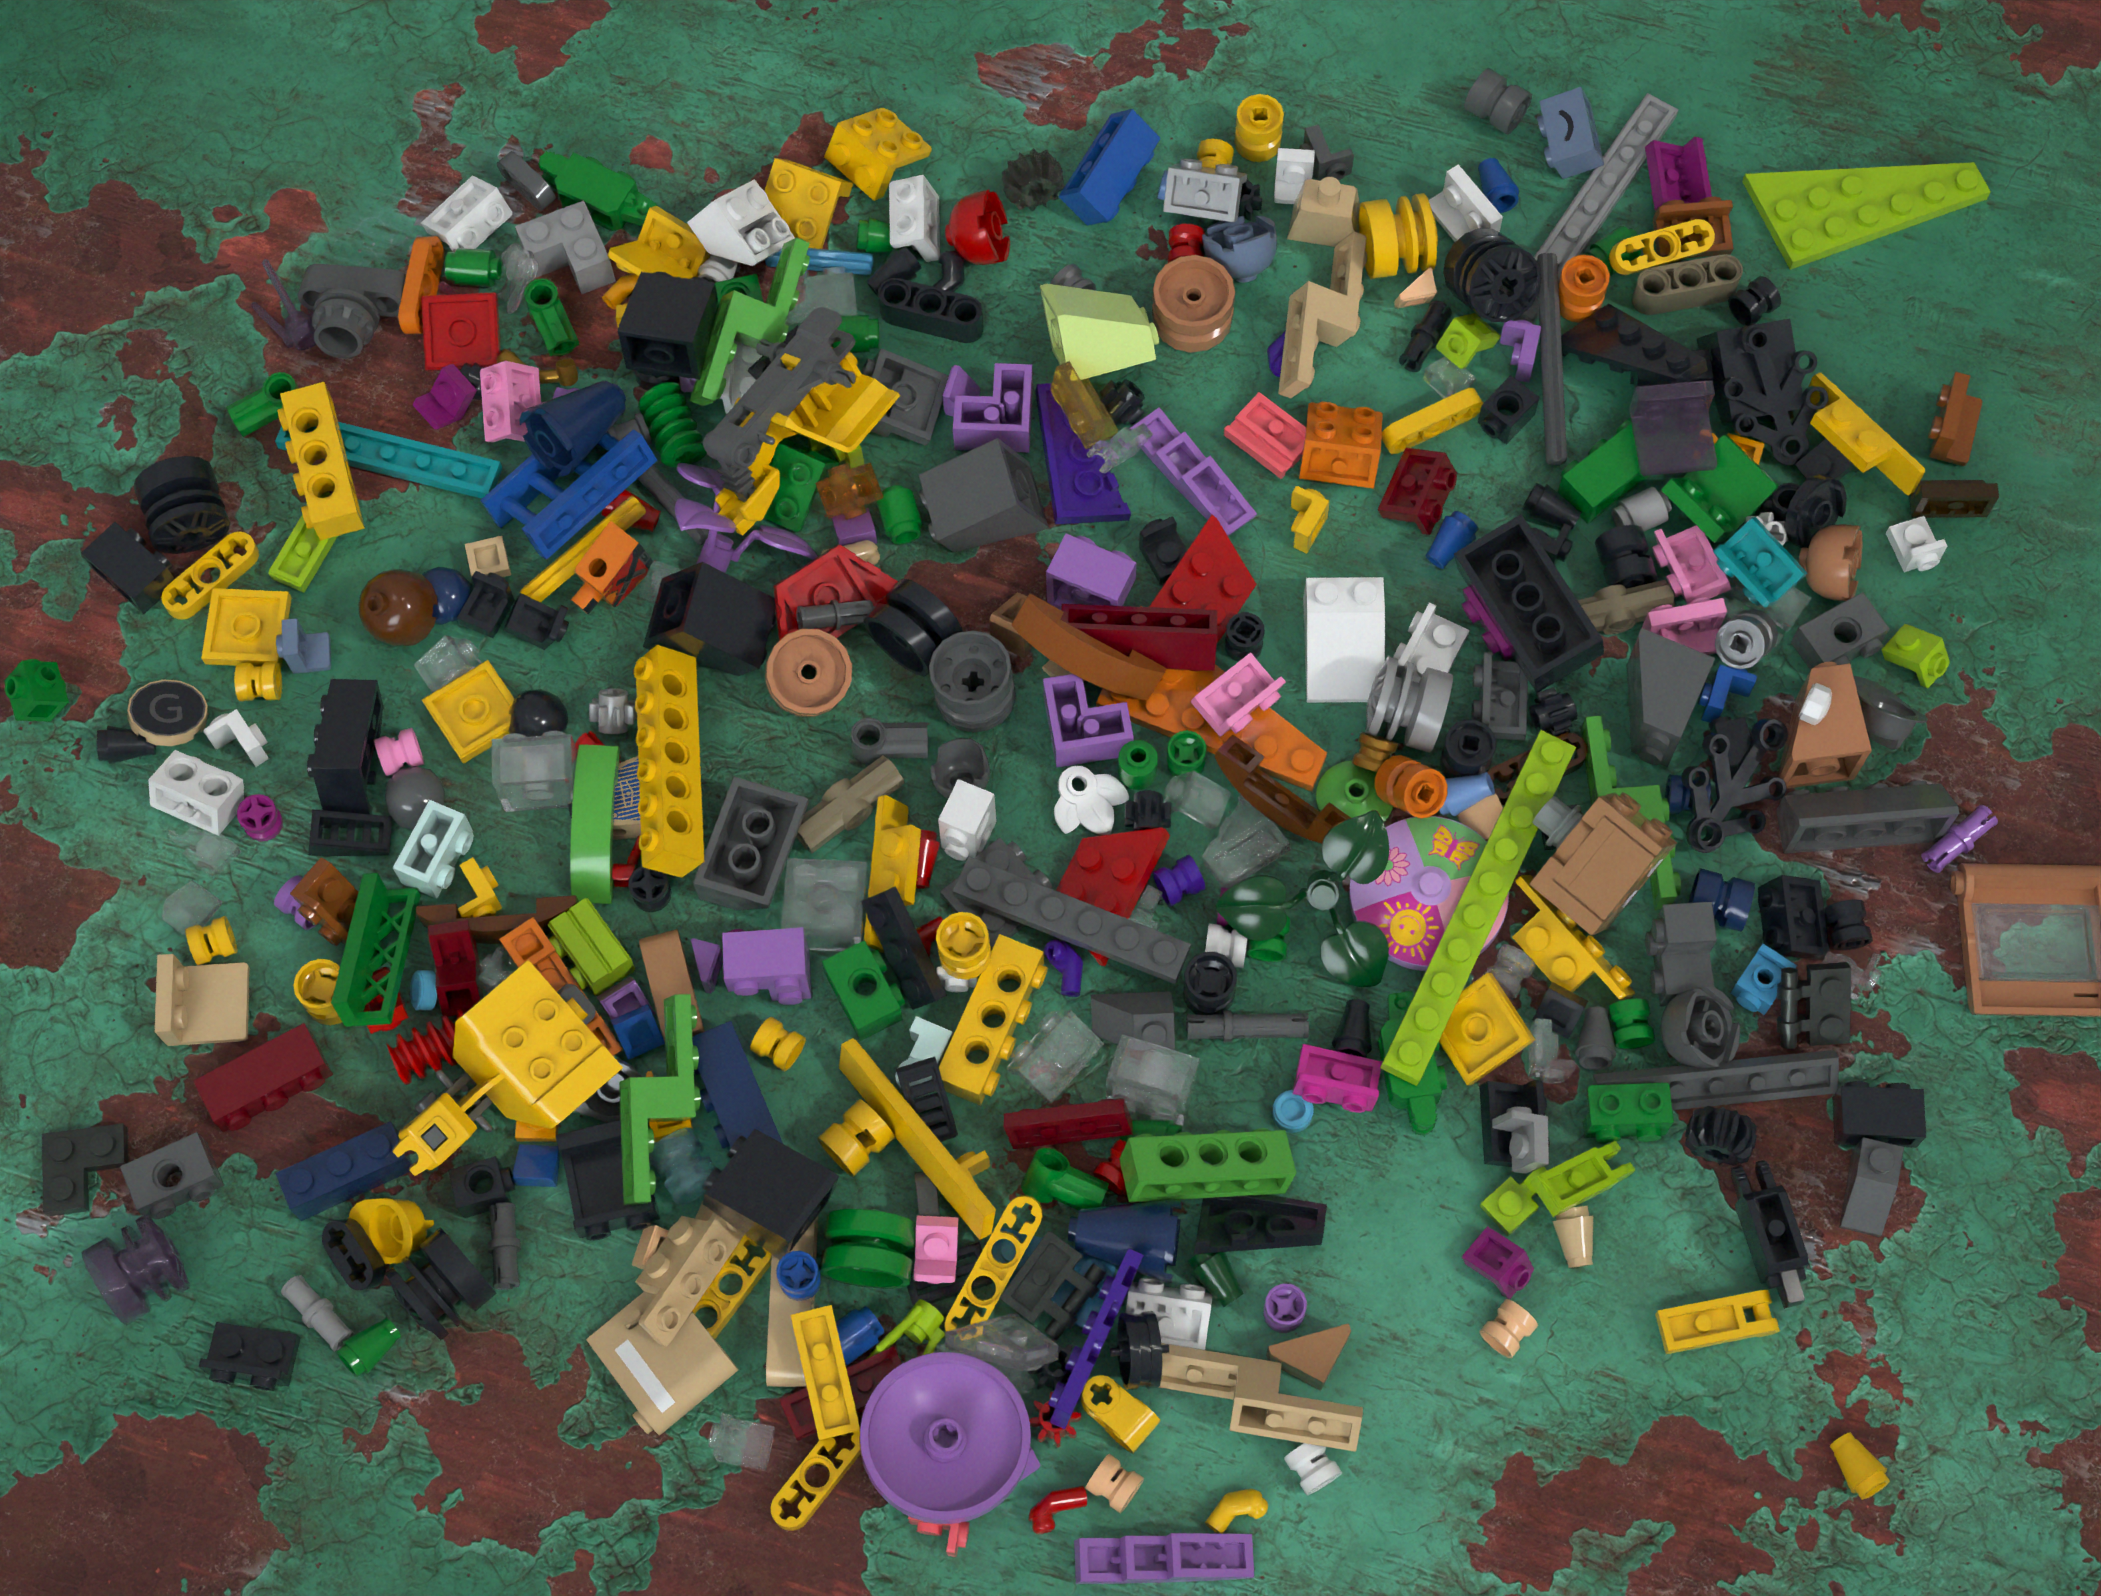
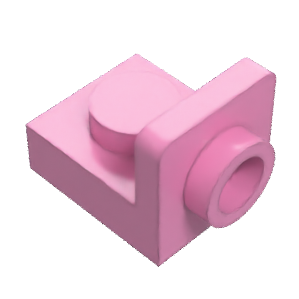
M917 1215L913 1278L915 1281H924L931 1284L955 1282L958 1250V1217Z

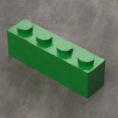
M1675 390L1664 398L1658 396L1645 407L1644 413L1637 419L1630 417L1624 421L1617 429L1615 436L1608 441L1606 439L1598 441L1588 452L1589 456L1581 462L1574 460L1568 464L1560 474L1562 478L1557 492L1574 505L1576 509L1582 511L1580 517L1589 524L1695 442L1699 437L1700 431H1702L1705 420Z

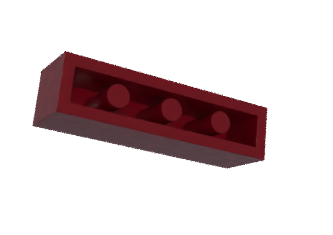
M1061 604V610L1064 613L1060 620L1126 656H1129L1133 649L1167 669L1215 671L1217 610Z

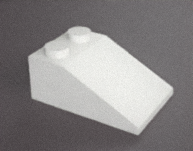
M1383 577L1306 578L1303 605L1307 703L1368 702L1374 679L1385 662Z

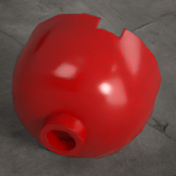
M985 190L962 197L955 204L950 214L949 224L945 226V236L948 244L954 246L957 253L969 263L989 265L1006 261L1009 256L1010 236H1005L1002 239L1001 226L1008 224L997 193Z

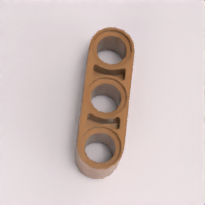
M678 929L639 939L664 1042V999L675 994H691V1005H695L697 1010V1024L695 1029H692V1037L705 1032Z

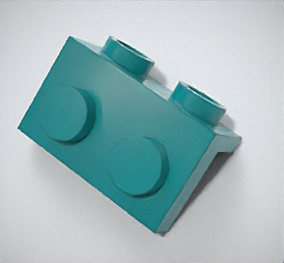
M1756 517L1751 518L1725 544L1719 545L1713 550L1714 554L1719 558L1716 562L1720 569L1729 577L1733 578L1736 576L1745 586L1742 589L1745 596L1757 606L1761 604L1766 608L1775 605L1808 574Z

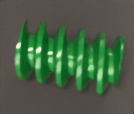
M666 382L654 386L640 398L638 403L639 411L644 417L645 424L649 428V434L654 440L655 448L660 453V459L664 465L674 468L677 467L678 463L694 464L707 454L703 443H701L703 436L699 431H695L697 429V422L690 418L692 411L689 407L685 406L686 397L679 394L681 386L677 383Z

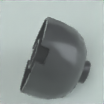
M1710 986L1679 993L1666 1005L1661 1017L1660 1030L1667 1052L1675 1061L1686 1066L1705 1069L1718 1067L1720 1062L1728 1063L1734 1058L1739 1047L1740 1026L1739 1022L1732 1023L1729 1010L1735 1009L1730 999L1721 990Z

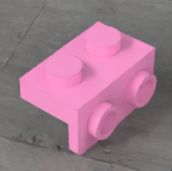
M1697 525L1666 538L1662 529L1654 531L1658 545L1653 546L1652 550L1660 568L1667 566L1671 573L1666 578L1668 584L1671 585L1675 597L1682 595L1686 605H1688V603L1695 599L1703 597L1711 599L1731 590L1729 580L1716 562L1718 559L1705 533Z
M1707 597L1695 599L1688 603V605L1678 607L1661 605L1647 613L1642 628L1706 655L1717 653L1715 648L1716 634L1720 630L1727 614V609L1723 598L1710 600Z
M1250 652L1198 693L1190 702L1219 737L1230 729L1237 734L1253 720L1250 715L1251 712L1258 707L1265 711L1282 697L1278 690L1286 681L1282 676L1274 681Z

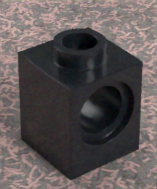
M1510 375L1482 404L1477 423L1481 425V428L1487 435L1492 438H1498L1507 445L1535 415L1540 397ZM1499 410H1509L1513 415H1504Z
M496 1156L448 1170L456 1206L464 1218L488 1212L491 1205L496 1206V1203H512L509 1192L516 1190L512 1180L511 1169L509 1166L503 1168ZM486 1178L494 1180L490 1191L485 1194L475 1193V1187L479 1181Z

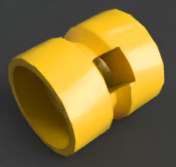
M1264 94L1251 95L1242 100L1238 106L1234 144L1237 152L1249 161H1268L1278 153V148L1281 145L1284 112L1282 105L1275 98Z
M968 912L951 914L941 922L937 929L936 943L942 968L948 975L956 979L969 980L978 977L987 969L991 959L990 939L986 924L980 917Z
M327 959L313 960L302 966L295 976L293 986L296 997L315 1021L324 1025H335L342 1023L331 1003L340 966Z
M861 1099L855 1102L843 1114L844 1122L842 1124L833 1123L817 1138L826 1153L851 1177H854L870 1162L869 1154L871 1152L880 1153L895 1139V1135L884 1120Z

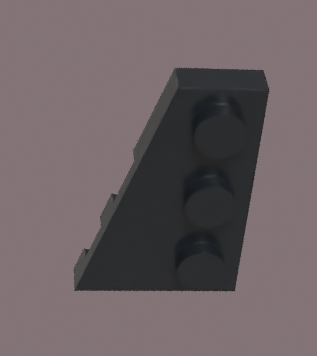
M1272 1195L1203 1198L1194 1254L1322 1245L1327 1204Z

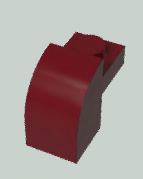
M469 920L429 925L428 938L436 966V991L442 1015L447 1017L455 1016L458 1009H462L466 1013L483 998L476 940H473Z

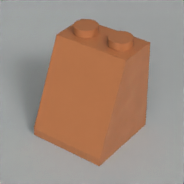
M1824 662L1818 664L1810 670L1795 699L1788 728V738L1784 746L1777 776L1785 781L1787 789L1854 780L1871 753L1872 749L1850 663L1837 665L1835 662ZM1818 683L1831 689L1832 701L1826 716L1820 723L1812 725L1800 720L1798 716L1812 685Z

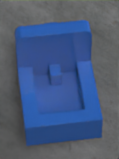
M1720 664L1712 684L1705 682L1698 702V705L1705 706L1701 720L1710 723L1720 717L1728 692L1749 697L1757 676L1748 673L1746 669H1737Z

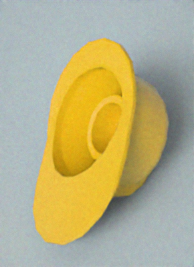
M366 1199L356 1203L350 1210L348 1217L356 1220L362 1226L385 1264L402 1263L401 1260L405 1256L409 1258L411 1254L420 1250L419 1245L426 1240L427 1229L434 1226V1220L425 1219L420 1207L415 1202L406 1199Z

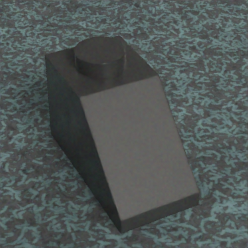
M1171 991L1091 995L1093 1035L1133 1051L1175 1049L1174 1009Z
M1863 1137L1853 1148L1839 1228L1876 1237L1882 1236L1898 1187L1904 1147Z

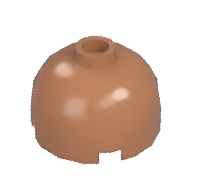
M1846 524L1830 525L1820 529L1812 537L1809 548H1801L1799 564L1808 573L1806 575L1808 585L1820 596L1843 602L1855 596L1858 581L1853 580L1855 579L1857 569L1861 568L1863 535L1862 531L1859 530L1860 526Z

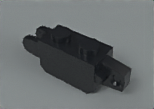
M1765 1160L1755 1162V1173L1761 1190L1756 1192L1751 1191L1743 1167L1731 1168V1179L1738 1198L1735 1208L1760 1283H1767L1769 1289H1777L1784 1309L1801 1305L1805 1301L1800 1281L1806 1279L1804 1269L1809 1265L1808 1254L1786 1190L1782 1185L1776 1186L1771 1168Z

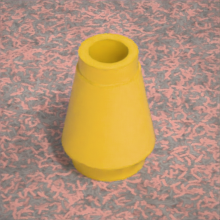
M1851 1432L1839 1437L1830 1445L1851 1493L1857 1492L1862 1500L1878 1493L1890 1482L1885 1474L1887 1468L1855 1439Z

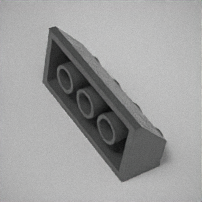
M1923 780L1912 781L1902 787H1888L1887 784L1882 783L1867 786L1864 790L1850 791L1848 787H1834L1825 793L1810 794L1809 790H1796L1783 796L1776 809L1784 854L1938 842L1960 814L1958 805L1941 783L1927 784Z

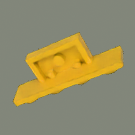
M1821 372L1815 374L1808 387L1818 386L1824 388L1828 393V402L1823 408L1816 410L1817 412L1814 414L1810 424L1862 473L1876 466L1906 495L1915 492L1925 473V468ZM1814 391L1810 396V402L1813 405L1820 400L1818 391Z
M888 795L879 796L877 800L868 898L896 886L904 905H914L921 829L913 825H907L908 806ZM866 913L864 940L868 947L884 953V949Z
M1531 875L1519 876L1515 882L1540 911L1512 938L1551 982L1574 992L1592 974L1596 973L1619 1000L1630 999L1635 994L1629 986L1632 980L1622 968L1617 965L1612 967L1602 956L1605 954L1602 945L1591 935L1586 937L1578 929L1576 922L1529 885L1534 879Z

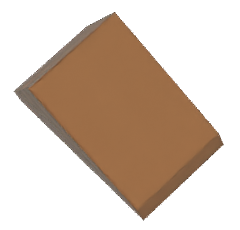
M1017 592L991 614L989 620L990 635L999 640L1007 651L1025 658L1032 645L1011 626L1027 596Z
M1349 1323L1268 1346L1267 1359L1268 1361L1282 1363L1281 1370L1321 1391L1351 1333Z

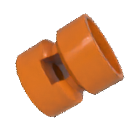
M1579 255L1572 257L1565 263L1559 279L1560 315L1571 322L1580 323L1602 308L1610 273L1607 266L1600 259L1591 255Z
M1406 756L1390 757L1379 767L1375 776L1377 796L1383 802L1417 818H1428L1436 814L1444 805L1447 797L1445 777L1439 771Z

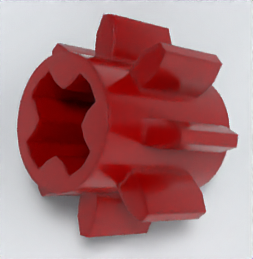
M1050 1392L1049 1401H1050V1398H1051L1053 1392ZM1034 1401V1408L1039 1412V1417H1033L1029 1421L1031 1427L1040 1426L1041 1431L1038 1435V1442L1041 1443L1048 1437L1054 1439L1055 1445L1058 1448L1061 1445V1438L1066 1434L1074 1439L1077 1437L1075 1429L1071 1427V1422L1080 1421L1081 1413L1073 1412L1065 1429L1060 1427L1052 1428V1424L1044 1420L1050 1419V1412L1054 1411L1055 1408L1048 1405L1049 1401L1044 1405L1039 1401Z

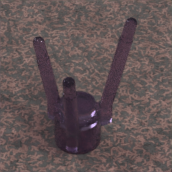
M264 259L262 265L289 313V316L285 319V329L257 302L251 303L252 309L283 339L287 348L294 346L300 351L312 348L316 345L314 340L315 329L312 325L314 310L307 308L309 315H306L303 311L296 310L270 262Z

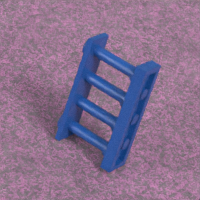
M633 429L622 440H618L609 433H606L597 444L608 452L593 465L583 460L574 470L580 477L567 489L564 490L553 483L560 477L558 474L561 470L555 467L551 470L546 469L532 454L480 501L498 527L502 528L513 517L525 526L522 528V531L536 552L547 560L649 469L657 459L643 435ZM540 493H543L553 501L536 515L527 509L526 506Z

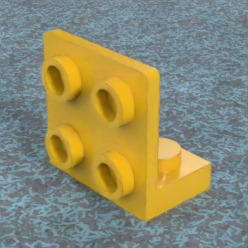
M774 158L764 191L780 217L788 224L793 236L809 242L808 248L822 249L839 196L849 197L854 183L787 159Z

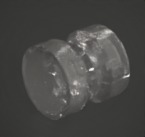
M1503 944L1495 955V964L1489 966L1483 975L1492 973L1509 1000H1514L1521 991L1520 983L1523 979L1530 977L1536 968V964L1520 949Z

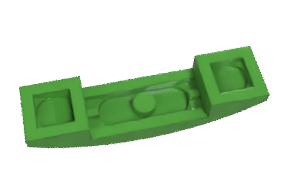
M579 744L573 790L570 847L571 896L576 895L579 902L584 898H588L591 903L612 904L615 786H618L620 746Z

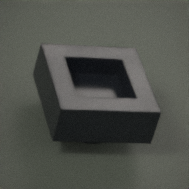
M1552 982L1532 1020L1569 1039L1588 1000Z

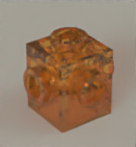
M871 462L852 469L849 463L836 466L827 470L829 478L815 483L828 519L841 514L844 515L845 520L855 518L867 513L865 505L884 498Z

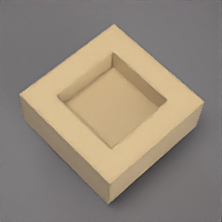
M502 536L465 544L471 577L475 571L485 575L491 572L501 577L511 576L505 542Z

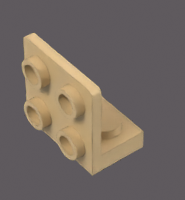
M174 954L157 955L155 1033L167 1046L246 1041L248 1039L250 968L248 964L243 962L183 966Z

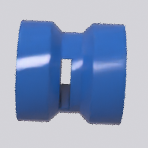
M792 1251L780 1259L776 1268V1274L783 1293L796 1301H805L812 1298L818 1292L821 1285V1274L815 1259L803 1251Z

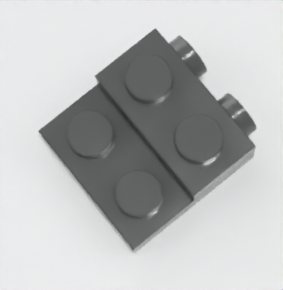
M881 348L873 360L867 358L861 373L875 378L888 389L898 392L900 397L871 431L884 437H888L892 432L926 446L931 440L949 375Z
M999 837L974 858L1050 889L1052 888L1051 882L1039 869L1032 873L1023 863L1027 858L1021 848L1013 841L1006 845ZM959 876L940 891L941 898L955 913L968 912L981 918L986 924L989 933L991 951L999 934L1011 938L1026 926L954 897L953 889Z

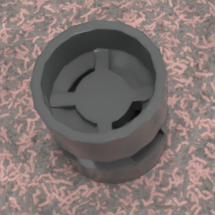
M1487 68L1471 87L1464 103V109L1480 119L1489 116V124L1508 135L1521 122L1530 106L1533 94L1516 84L1514 86H1507V79Z

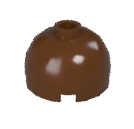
M403 569L388 570L379 573L369 580L361 591L358 603L359 616L365 629L376 640L393 646H413L425 639L434 627L436 617H432L433 604L438 605L432 583L422 574Z

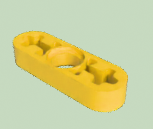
M1702 219L1691 220L1624 239L1613 246L1609 254V261L1617 273L1629 275L1651 267L1699 255L1713 245L1715 233L1707 221ZM1693 232L1695 234L1701 233L1702 240L1698 243L1692 241L1681 245V238H1685ZM1657 237L1665 238L1669 242L1670 253L1667 257H1661L1655 252L1653 244ZM1643 248L1644 255L1635 258L1631 262L1629 260H1622L1621 254L1624 252L1632 253Z
M1474 388L1464 389L1390 424L1383 430L1381 440L1390 454L1401 453L1406 447H1414L1471 420L1480 413L1483 401Z
M233 532L227 535L164 588L161 596L162 603L172 617L181 620L194 616L210 602L212 588L226 589L254 566L259 558V550L253 538L245 532ZM239 546L241 549L245 548L246 553L241 556L238 553L235 554L233 549ZM222 557H224L225 561L227 563L229 562V564L231 565L229 569H227L224 563L220 560ZM208 568H218L220 570L219 578L213 583H203L201 581L202 573ZM192 582H194L197 588L201 591L199 594H197L195 589H192V587L190 586ZM176 596L186 597L187 603L184 605L179 602L176 603Z
M860 1430L851 1432L853 1434L851 1441L854 1448L851 1451L843 1448L835 1457L836 1461L842 1463L838 1469L834 1467L827 1457L820 1455L826 1449L831 1456L837 1448L834 1437L819 1440L772 1500L771 1514L779 1527L784 1530L794 1531L802 1528L860 1456ZM816 1464L824 1465L830 1472L828 1482L819 1488L811 1487L805 1479L807 1470ZM797 1483H800L802 1489L815 1498L809 1503L804 1496L797 1507L801 1513L797 1519L789 1516L784 1520L781 1518L784 1514L781 1504L784 1501L792 1504L800 1494L793 1488Z

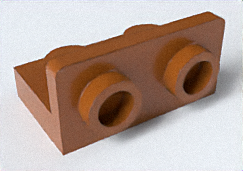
M321 857L290 892V895L301 905L297 911L306 920L315 926L318 923L322 926L318 933L336 947L340 942L346 945L358 891L332 863Z

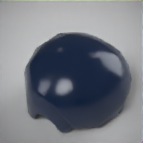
M436 567L424 572L422 575L432 583L437 595L438 605L433 604L432 617H436L435 624L442 625L457 621L458 615L473 591L472 583L459 571L451 568Z

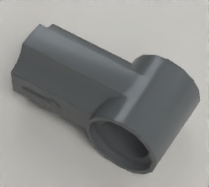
M862 718L854 724L851 731L853 756L857 761L868 765L872 764L882 755L887 759L928 758L927 722L881 723L875 718ZM868 736L878 740L876 744L871 746L863 745L859 741Z

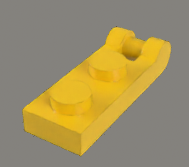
M1759 1290L1658 1310L1655 1316L1665 1353L1671 1354L1752 1337L1769 1336L1780 1332L1777 1318H1772L1769 1304L1772 1303L1769 1290ZM1743 1309L1753 1310L1754 1322H1746Z

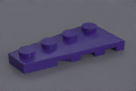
M1074 382L1037 384L1035 395L1055 524L1129 521L1131 511L1127 502H1123L1118 491L1119 484L1114 473L1110 472L1104 459L1105 452L1100 441H1097L1090 427L1092 424Z
M1128 1248L1115 1278L1107 1275L1098 1295V1298L1104 1300L1099 1313L1091 1310L1081 1332L1088 1336L1083 1348L1075 1345L1065 1366V1369L1072 1373L1066 1385L1058 1381L1048 1403L1049 1406L1055 1408L1050 1423L1063 1429L1066 1428L1144 1255Z

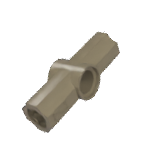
M1666 580L1628 589L1623 585H1611L1598 590L1592 597L1578 600L1598 632L1603 631L1607 635L1619 634L1631 629L1637 622L1645 621L1647 613L1658 606L1672 605L1675 607L1674 593L1671 585Z
M882 755L851 780L844 778L833 784L824 793L822 801L803 816L796 835L803 847L813 854L844 829L847 831L853 830L865 822L873 812V807L877 805L879 796H889L904 784V779L889 758L887 759Z

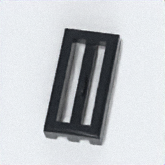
M980 1242L959 1248L957 1250V1261L974 1255L976 1260H978L982 1253ZM976 1262L957 1267L955 1279L970 1274ZM913 1263L911 1281L907 1289L913 1306L919 1299L932 1304L959 1295L966 1280L918 1295L917 1291L938 1284L924 1281L914 1282L912 1276L914 1275L915 1263ZM987 1276L977 1277L972 1283V1290L993 1284L992 1279Z

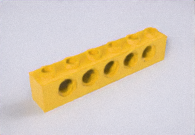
M656 645L644 656L640 657L634 667L637 693L635 710L637 712L638 726L636 744L638 746L639 759L637 778L639 780L640 792L638 813L640 814L641 825L639 848L641 850L642 867L683 878L704 862L696 657Z

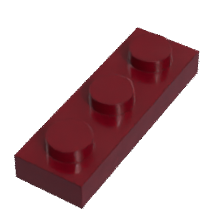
M1102 1099L1092 1103L1062 1104L1052 1108L1022 1109L1018 1112L1004 1113L1003 1127L1013 1149L1133 1135L1132 1118L1124 1099Z
M894 1346L846 1368L856 1413L865 1410L866 1404L877 1385L886 1375L902 1364ZM807 1387L779 1400L797 1441L817 1432Z

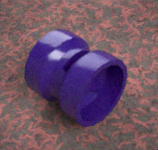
M1190 855L1177 859L1176 864L1172 866V870L1167 867H1161L1152 872L1156 887L1169 907L1181 902L1183 893L1185 895L1189 893L1196 895L1206 890L1202 874Z

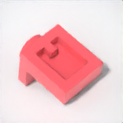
M908 1517L910 1524L917 1525L916 1532L942 1536L943 1529L950 1530L946 1550L948 1556L957 1557L958 1547L966 1548L970 1522L935 1524Z

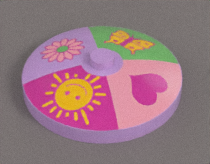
M1436 816L1422 819L1417 817L1407 818L1387 826L1389 858L1384 872L1369 884H1359L1350 879L1349 903L1354 922L1367 921L1378 926L1388 941V960L1402 967L1419 971H1426L1487 843L1480 834L1468 826L1454 820ZM1509 892L1480 954L1494 941L1503 925L1508 909Z

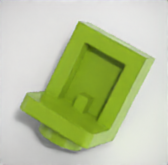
M1905 623L1881 649L1885 660L1916 672L1920 685L1925 688H1929L1938 677H1941L1950 663L1942 637Z

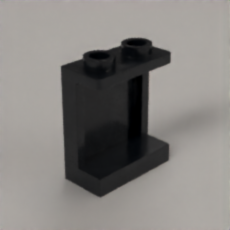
M621 1120L556 1135L558 1150L563 1158L575 1219L573 1221L574 1230L579 1238L586 1237L589 1241L600 1240L611 1235L610 1231L627 1227L628 1231L642 1230L651 1226V1221L660 1219L655 1193L651 1195V1202L641 1205H624Z

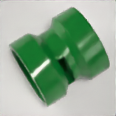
M1185 730L1176 733L1169 740L1167 768L1171 775L1178 780H1194L1203 772L1207 748L1201 735Z
M1287 916L1284 929L1275 937L1263 941L1250 939L1248 941L1247 955L1253 959L1266 962L1285 960L1288 946L1284 939L1285 935L1290 931V918Z
M1638 998L1626 999L1609 1006L1610 1020L1616 1025V1031L1613 1034L1616 1048L1636 1049L1655 1042L1654 1029L1648 1024V1017L1651 1014L1648 1000Z

